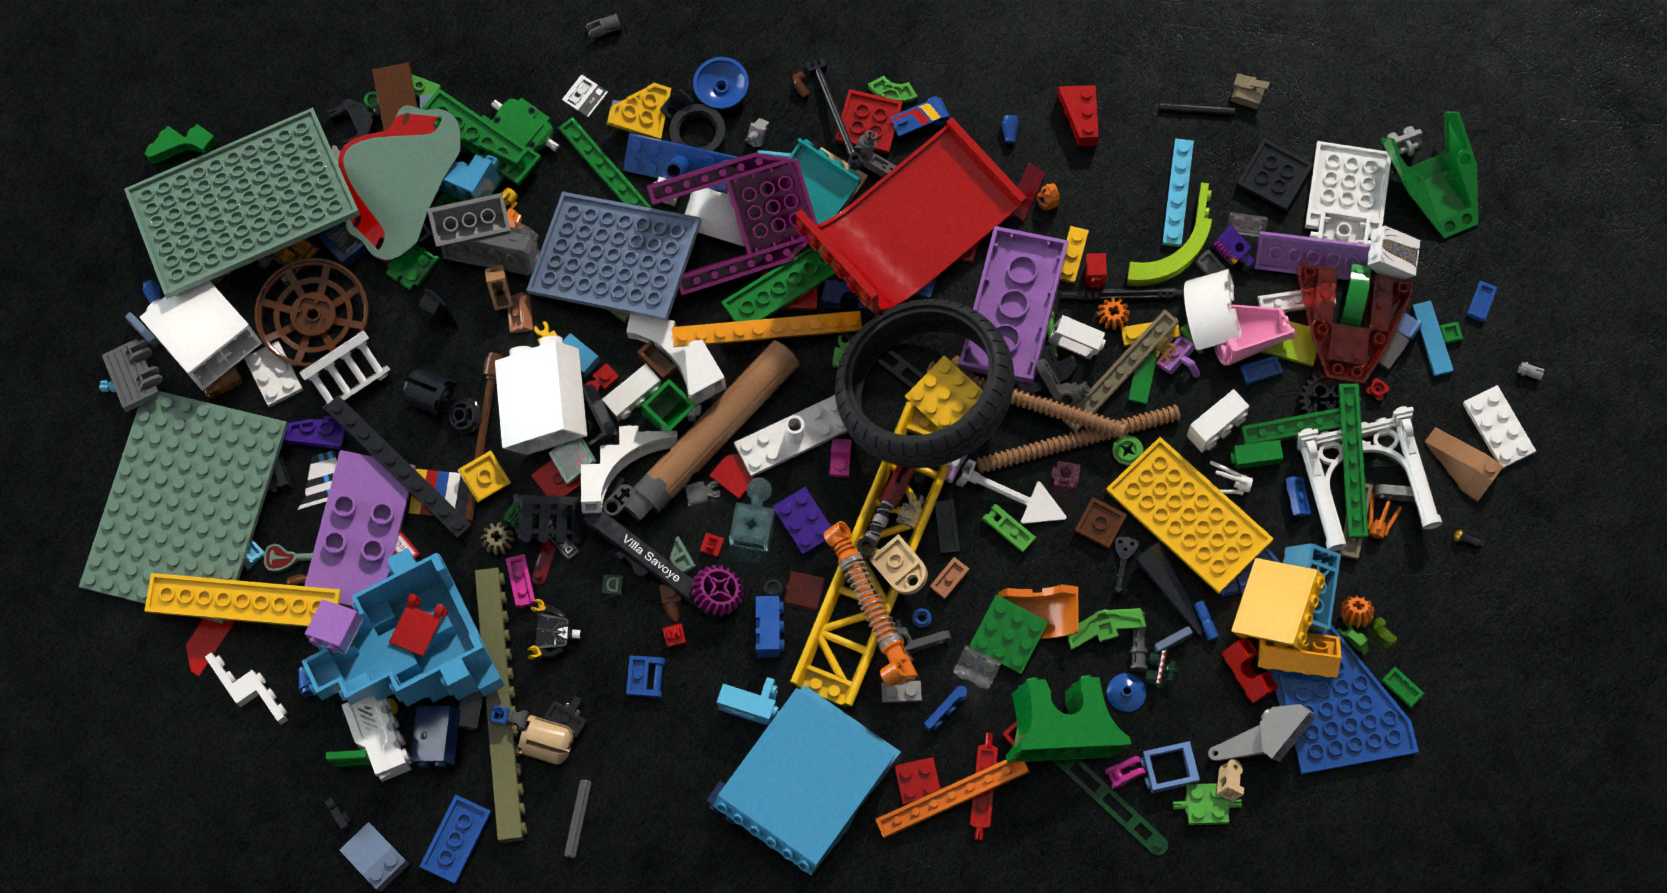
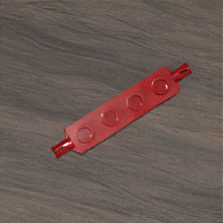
M985 733V744L978 746L975 773L997 763L998 748L992 746L994 736L992 733H990L989 741V733ZM994 789L973 798L970 826L976 828L974 840H978V834L980 833L979 841H982L983 830L990 828Z

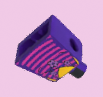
M1232 225L1210 246L1233 266L1239 261L1245 268H1248L1254 261L1246 253L1251 246Z

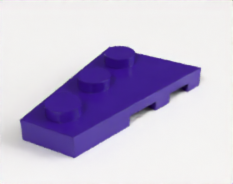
M325 416L324 419L319 420L308 419L291 422L288 424L285 442L287 444L342 450L346 430L331 416Z

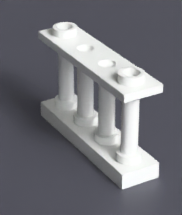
M364 331L299 372L304 380H312L327 404L333 398L318 377V371L323 368L329 371L344 393L340 395L343 400L374 380H382L388 375L389 367L386 365L381 368L367 347L366 340L369 337ZM355 347L362 351L375 371L368 378H365L350 356V350ZM338 358L344 359L359 381V384L351 389L334 366V361Z

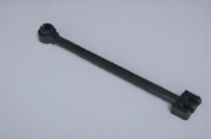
M819 58L820 65H818L816 60H813L814 67H811V64L807 62L805 64L809 75L816 74L849 154V167L857 171L856 161L854 160H857L859 169H861L864 165L863 158L856 153L822 72L827 70L824 58Z

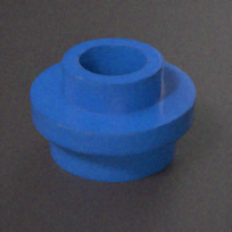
M917 609L912 615V621L916 627L925 628L931 623V614L926 609ZM924 616L926 619L921 622L918 620V617Z

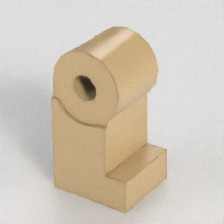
M1231 759L1219 768L1217 795L1232 802L1244 795V788L1240 786V774L1243 768L1239 761Z

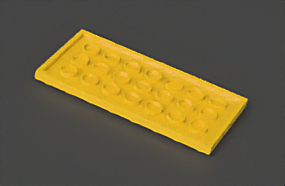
M1161 437L1106 488V491L1218 594L1274 540Z

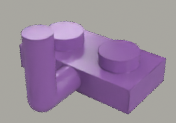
M1179 336L1156 362L1159 368L1171 375L1183 363L1189 367L1194 378L1200 376L1195 362L1188 358L1195 350V345L1182 336Z

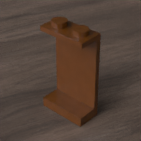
M409 62L372 69L384 131L391 127L399 109L403 106L409 105L418 108L411 76L412 69ZM410 113L405 114L402 121L403 125L407 124Z

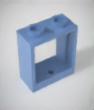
M1190 741L1143 751L1140 765L1141 768L1146 770L1145 784L1147 789L1150 788L1151 794L1183 787L1187 784H1197L1200 780ZM1181 750L1188 777L1157 784L1150 757Z

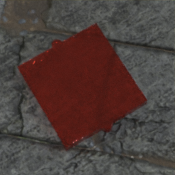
M791 571L789 584L786 585L787 592L784 602L818 609L820 597L823 596L822 588L825 578Z

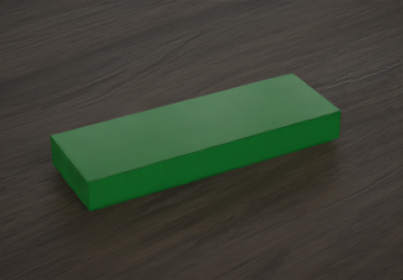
M1154 349L1134 371L1128 398L1129 402L1147 405L1159 350Z

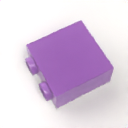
M322 599L305 635L308 637L309 643L316 647L323 646L333 653L340 652L346 654L363 619L356 610Z

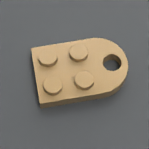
M899 534L869 559L898 593L905 595L914 594L922 589L927 581L928 572L926 566ZM917 577V584L914 586H910V579Z

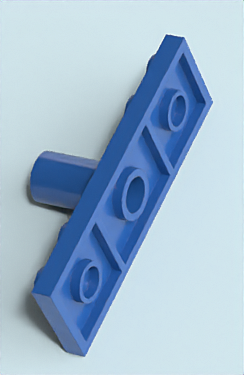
M630 133L623 170L655 178L669 179L738 157ZM725 183L708 187L714 191L728 194Z

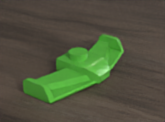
M1141 608L1104 609L1095 612L1094 615L1078 623V633L1067 637L1071 650H1074L1097 635L1101 643L1119 637L1117 629L1147 628Z

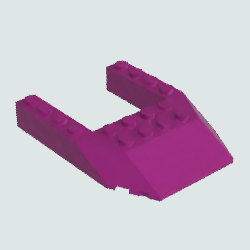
M756 152L647 185L651 202L654 205L725 183L746 254L685 272L679 286L681 295L789 262L809 243L796 230L795 214L802 209L815 225L818 223L798 159Z

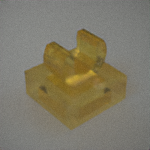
M1167 333L1155 345L1152 353L1157 357L1163 354L1166 359H1169L1171 354L1167 352V349H1171L1173 352L1177 350V346L1171 343L1173 337Z

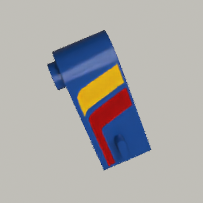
M934 96L929 98L927 102L893 115L890 118L898 136L901 137L932 123L934 126L943 125L950 119V115L942 98Z

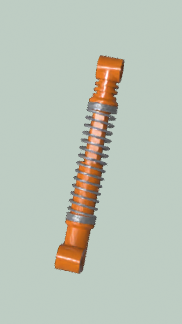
M839 521L824 532V538L831 547H834L842 572L848 571L844 576L851 577L847 580V583L854 582L850 585V588H856L852 593H859L855 599H862L858 602V605H862L861 610L865 611L863 616L868 617L866 621H870L869 627H873L871 632H875L874 638H878L879 648L883 654H886L890 664L881 669L880 675L889 686L907 684L915 680L918 674L903 646L904 640L901 634L897 633L898 628H895L896 623L892 622L893 617L889 616L890 612L886 611L887 606L884 605L885 601L881 600L882 595L878 594V589H875L877 585L873 583L874 579L870 578L871 573L865 567L866 563L863 562L862 555L854 549L855 547L850 540L851 531L844 522Z

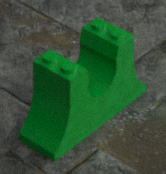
M1091 675L1082 676L1080 680L1072 684L1065 692V705L1068 714L1060 712L1054 706L1051 700V690L1046 679L1029 678L1012 693L1017 719V731L1014 744L1006 754L1007 763L1116 757L1131 745L1130 737L1118 728L1107 710L1099 677H1092Z

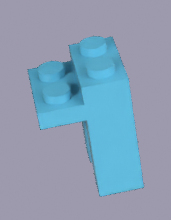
M767 677L761 696L723 684L717 700L719 710L769 726L779 712V707L776 704L778 690L775 679Z

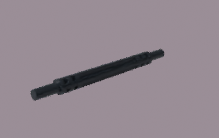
M1081 289L1076 292H1061L1062 299H1080L1081 301L1111 300L1113 297L1115 300L1175 299L1176 297H1184V289Z

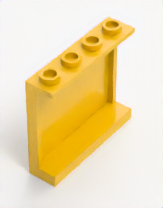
M1255 558L1231 631L1240 638H1247L1249 636L1291 645L1298 650H1302L1307 640L1309 626L1313 622L1315 608L1319 603L1321 589L1325 585V576L1315 569Z

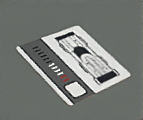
M581 75L562 100L586 116H589L607 94V91Z

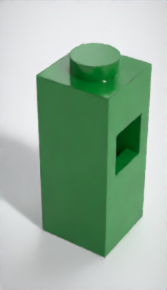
M1280 440L1234 446L1230 453L1231 464L1235 465V470L1281 464L1283 460Z

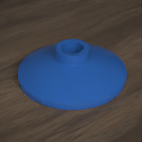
M1129 673L1119 674L1109 682L1107 698L1116 710L1133 712L1144 703L1146 688L1142 680L1137 676ZM1125 688L1130 689L1131 693L1125 694L1123 690Z

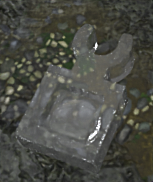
M703 481L685 485L689 506L707 502V496L709 495L712 497L720 496V490L712 491L714 486H718V482L712 481L708 486H704Z
M911 492L909 494V505L903 503L896 522L915 529L922 509L917 507L923 503V496L921 495L918 501H914L912 499L914 492Z

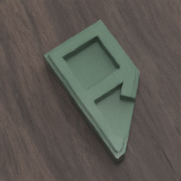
M678 536L675 539L670 562L686 574L695 569L696 565Z

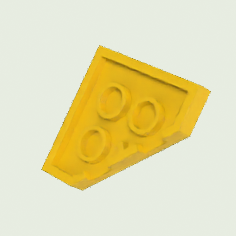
M653 83L621 102L614 104L610 107L607 125L638 135L661 139L666 116L660 111V108L670 97L671 88Z

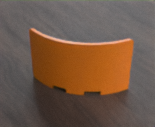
M1061 584L1042 588V592L1033 593L1032 589L1006 588L998 592L1000 597L1048 621L1040 639L1058 638L1078 633V587Z

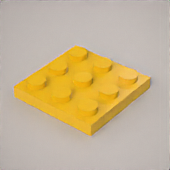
M943 356L905 395V398L913 403L927 419L941 430L954 424L967 414L978 401L983 390L946 356Z

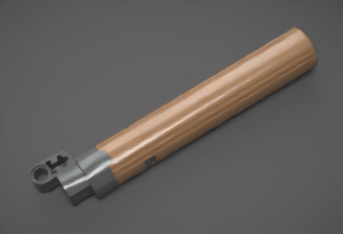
M773 341L633 488L626 484L617 488L605 501L602 509L603 512L614 518L625 509L638 522L651 510L660 513L690 481L693 474H697L799 367V360L795 357L794 353L779 341ZM621 491H628L629 498L625 496L619 503L618 499L621 497ZM614 504L617 507V511L610 513L607 511L606 506Z

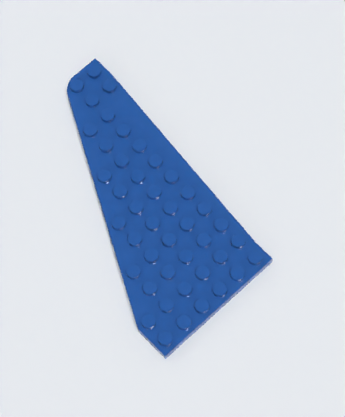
M1268 548L1257 557L1258 559L1280 563ZM1255 560L1236 577L1242 596ZM1332 624L1330 630L1317 632L1308 630V633L1340 637L1341 662L1337 678H1326L1313 674L1305 675L1299 672H1284L1277 669L1268 670L1279 687L1275 690L1279 706L1301 704L1317 715L1293 745L1301 775L1412 755L1419 752L1411 720Z

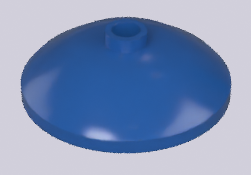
M716 57L707 60L697 69L693 79V87L697 98L704 105L722 110L734 107L744 99L748 91L749 80L746 70L739 62L727 57Z

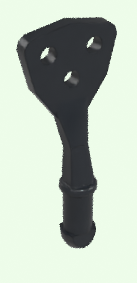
M1116 537L1114 539L1115 551L1120 558V568L1116 575L1117 579L1114 587V592L1117 595L1123 592L1124 579L1126 578V563L1135 554L1139 545L1138 540L1129 537Z

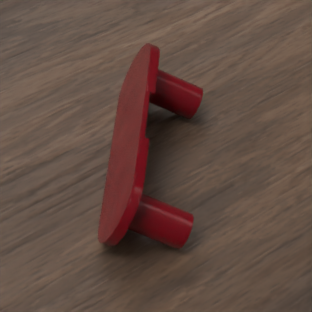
M549 539L542 544L532 574V581L536 585L545 583L556 551L555 545Z

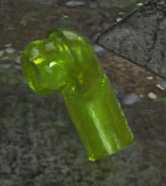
M1376 618V621H1373V628L1381 638L1392 645L1397 637L1384 627L1386 621L1383 618Z

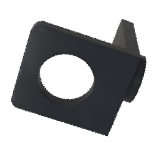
M679 89L670 95L660 108V111L672 121L674 115L680 109L692 104L694 100L682 89ZM669 104L675 107V114H670L667 111Z

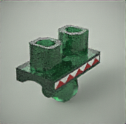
M1163 649L1161 653L1151 652L1149 663L1158 665V670H1148L1146 674V681L1156 684L1159 689H1164L1166 673L1167 680L1169 681L1173 680V675H1179L1180 670L1175 668L1176 661L1170 660L1168 666L1170 655L1167 650Z

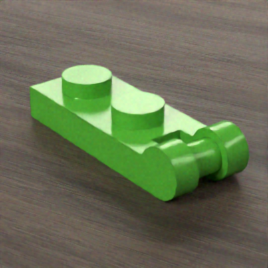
M996 504L992 506L990 513L985 514L982 518L987 525L995 529L1022 553L1036 539L1033 534ZM996 516L1001 517V519L998 522L994 520Z

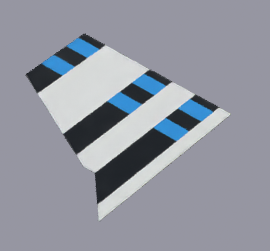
M334 450L312 456L305 490L306 497L298 510L327 501L337 464Z

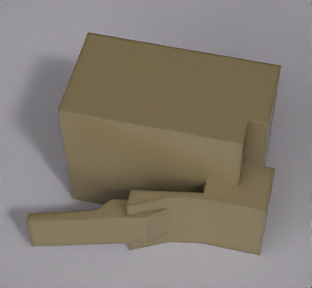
M1237 73L1231 101L1258 110L1264 90L1268 89L1270 82L1256 80L1257 77Z

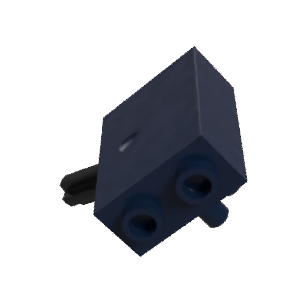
M420 706L416 709L415 721L405 714L399 718V724L413 734L411 762L417 763L418 767L430 768V765L446 768V765H454L461 710L451 706Z

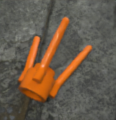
M1374 492L1371 493L1368 534L1372 537L1383 539L1384 536L1388 535L1389 529L1398 517L1402 507H1398L1386 526L1384 521L1390 506V501H1387L1380 520L1373 522Z

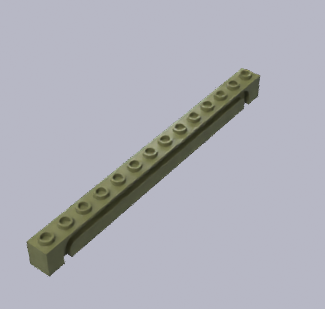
M499 568L475 570L480 636L505 685L486 696L497 836L500 843L524 840V835L527 834L526 822L523 823L522 815H525V805L521 803L520 795H523L524 792L523 784L519 783V776H522L521 764L517 763V756H520V753H518L520 751L519 744L516 745L515 737H518V727L514 723H507L506 726H501L489 722L493 705L507 707L511 713L516 712V706H512L515 690L514 687H511L510 679H513L512 667L509 668L508 661L512 660L511 649H507L510 633L509 630H506L505 623L508 622V613L504 611V604L507 603L506 593L502 592V585H505V577Z

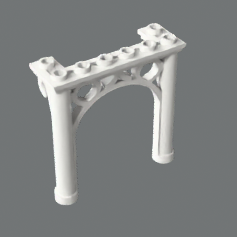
M1403 406L1393 411V416L1390 419L1380 418L1373 423L1362 422V438L1374 436L1373 445H1371V442L1362 440L1363 453H1382L1397 460L1404 467L1408 475L1423 529H1433L1442 525L1440 515L1437 514L1414 438L1411 423L1413 407L1407 408ZM1307 428L1298 433L1297 450L1302 452L1327 539L1325 542L1328 550L1337 551L1347 546L1330 490L1331 475L1335 468L1343 461L1342 445L1340 444L1342 443L1341 428L1334 432L1323 431L1319 435L1318 429L1312 430ZM1389 435L1393 437L1394 443L1387 448L1378 443L1379 437ZM1398 443H1400L1403 456L1394 451ZM1336 448L1339 451V455L1335 460L1328 459L1323 455V451ZM1321 462L1330 465L1326 476L1324 475Z

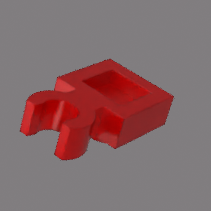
M606 363L592 375L595 380L589 381L585 385L596 386L598 392L601 387L606 391L620 378Z

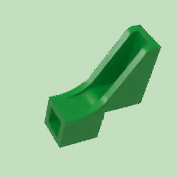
M198 124L187 132L186 137H183L167 126L165 130L159 133L155 142L147 147L144 154L151 163L156 164L184 151H197L204 155L211 152L218 142L211 133Z

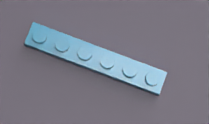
M1175 138L1162 245L1181 247L1194 144L1192 140Z

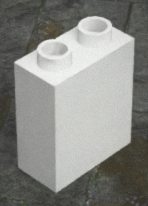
M210 281L171 298L157 299L140 316L153 335L202 391L262 344L249 324Z
M559 336L543 337L539 340L540 346L534 348L528 346L514 347L510 349V356L495 361L502 448L529 455L587 436L579 349L564 344L562 337Z

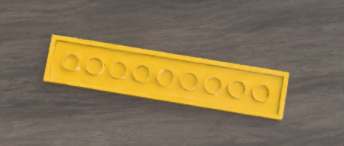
M151 573L145 612L308 627L322 599L340 605L342 591L340 589Z

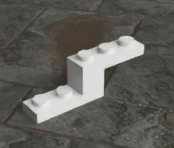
M213 653L205 656L237 705L242 707L260 695L281 725L288 721L285 716L287 711L281 703L277 705L274 700L277 698L271 688L266 689L264 686L266 681L260 672L256 674L251 670L236 681L230 671L226 672L223 668L226 664L219 655L216 657Z

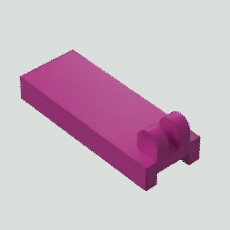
M525 554L506 558L516 607H521V609L528 605L532 607L536 602H533L535 596Z

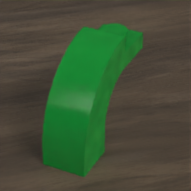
M1352 263L1347 295L1340 318L1339 330L1358 334L1371 279V268L1368 266Z

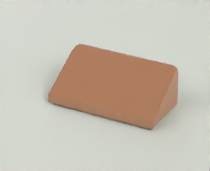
M522 292L512 295L513 306L508 307L510 333L533 330L530 296Z

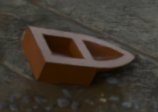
M666 584L659 585L665 612L671 620L677 622L682 612V598Z

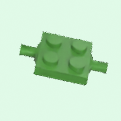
M1218 783L1187 784L1185 801H1173V810L1185 809L1188 815V825L1229 824V809L1242 808V801L1240 799L1232 802L1217 795Z

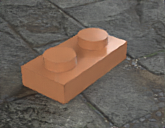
M954 557L930 585V589L945 600L968 573L969 568Z

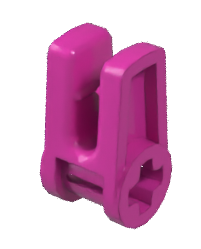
M1139 756L1132 757L1105 770L1106 775H1109L1112 782V789L1119 788L1146 773L1144 768L1131 770L1127 774L1125 773L1126 769L1136 766L1140 762Z

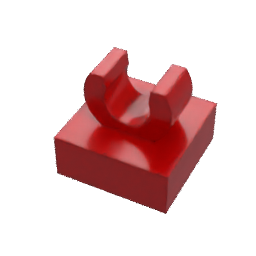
M706 533L700 552L719 558L725 541L724 538Z
M682 624L663 628L667 648L687 644Z

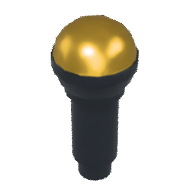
M1458 530L1454 534V540L1457 543H1468L1481 548L1484 542L1469 536L1464 530Z

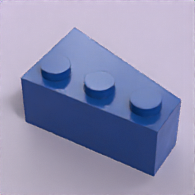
M756 596L757 658L781 657V652L785 651L784 640H781V632H784V621H780V613H784V602H780L779 596Z

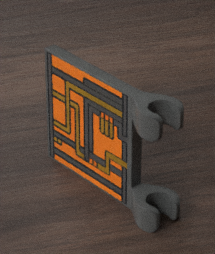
M306 238L260 258L258 262L264 269L269 266L272 259L284 266L293 261L312 258L320 250V247ZM298 268V269H296V270H293L292 272H293L294 275L296 276V274H297L302 268ZM287 276L281 277L282 283L288 286L290 282Z

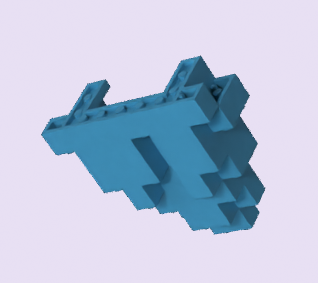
M408 548L387 558L390 564L387 567L391 575L390 577L352 596L355 602L352 604V607L358 611L363 621L347 653H333L326 647L320 646L318 647L320 652L302 660L305 667L302 669V672L307 680H311L312 684L309 687L314 696L318 695L321 700H324L339 692L342 700H347L350 705L368 696H374L377 701H380L392 694L396 695L398 701H403L406 706L425 697H430L434 703L448 695H454L458 701L475 691H480L483 697L505 686L440 554L435 553L417 562ZM410 593L422 599L417 609L434 615L435 608L439 604L448 610L447 616L441 621L424 657L389 643L406 608Z

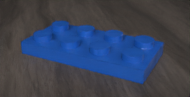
M455 794L419 867L456 884L492 812Z

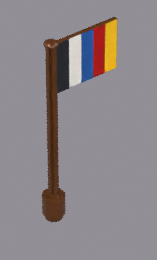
M488 353V356L485 357L482 376L486 378L487 384L474 460L484 455L495 382H497L495 361L503 358V355L498 353ZM416 469L470 523L475 521L473 517L476 499L459 473ZM411 496L409 514L433 516L417 499Z

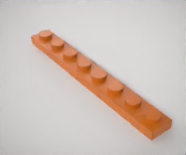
M1004 760L875 820L883 838H887L1029 773L1025 762L1007 763V760Z

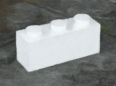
M645 364L605 396L602 401L617 421L626 419L635 407L642 406L646 402V398L653 395L662 386L661 380Z

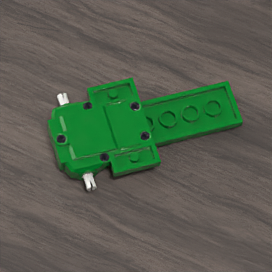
M510 98L503 105L494 100L491 106L498 110L496 116L492 120L485 115L482 116L483 119L529 150L518 166L463 140L460 142L464 148L474 155L481 156L483 159L490 155L498 159L499 163L496 170L501 179L494 191L505 178L519 186L542 159L537 153L539 150L550 147L553 151H556L559 148V144L552 141L554 130L551 126L550 118L523 98L519 100ZM443 193L431 208L461 202L462 200Z

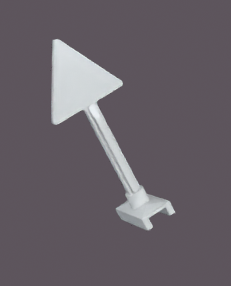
M970 459L961 470L963 473L955 484L963 487L967 481L974 484L978 483L1025 504L1027 507L1021 519V524L1058 521L1067 518L1041 482H1037L1031 497H1027L981 476L980 473L974 471L976 462Z

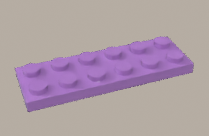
M1260 231L1254 268L1349 280L1352 263L1368 266V253L1371 244Z

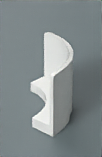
M709 188L692 192L685 215L701 218L702 222L698 233L744 246L728 194Z
M1229 269L1186 281L1184 284L1185 308L1196 350L1226 343L1227 339H1240L1242 331L1236 309L1231 307V301H1234V284Z

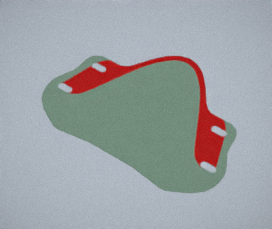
M406 105L399 109L388 130L352 139L341 149L339 168L360 213L359 216H361V221L356 228L353 227L356 217L347 220L346 230L360 239L375 257L384 260L394 259L401 256L418 241L427 209L430 208L446 173L460 152V128L452 114L442 109L423 110ZM410 113L407 124L403 125L402 121L405 114ZM441 116L442 120L439 127L434 128L437 117ZM384 238L381 248L377 250L376 245L379 239Z

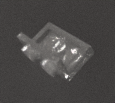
M965 646L953 672L962 679L974 682L978 687L989 689L1002 662Z

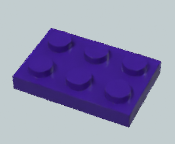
M806 487L772 506L802 555L807 554L826 542L824 532L831 526Z

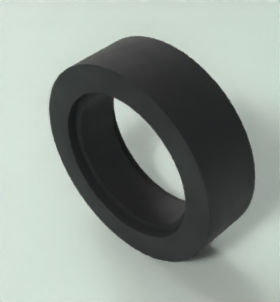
M692 104L680 109L674 115L670 123L671 142L686 145L680 138L682 126L691 119L703 118L714 125L716 134L711 143L700 149L718 153L722 150L726 141L725 124L722 116L714 108L704 104Z

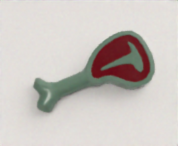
M272 544L265 550L264 564L270 572H282L290 569L297 561H311L313 553L297 554L286 551L278 544Z

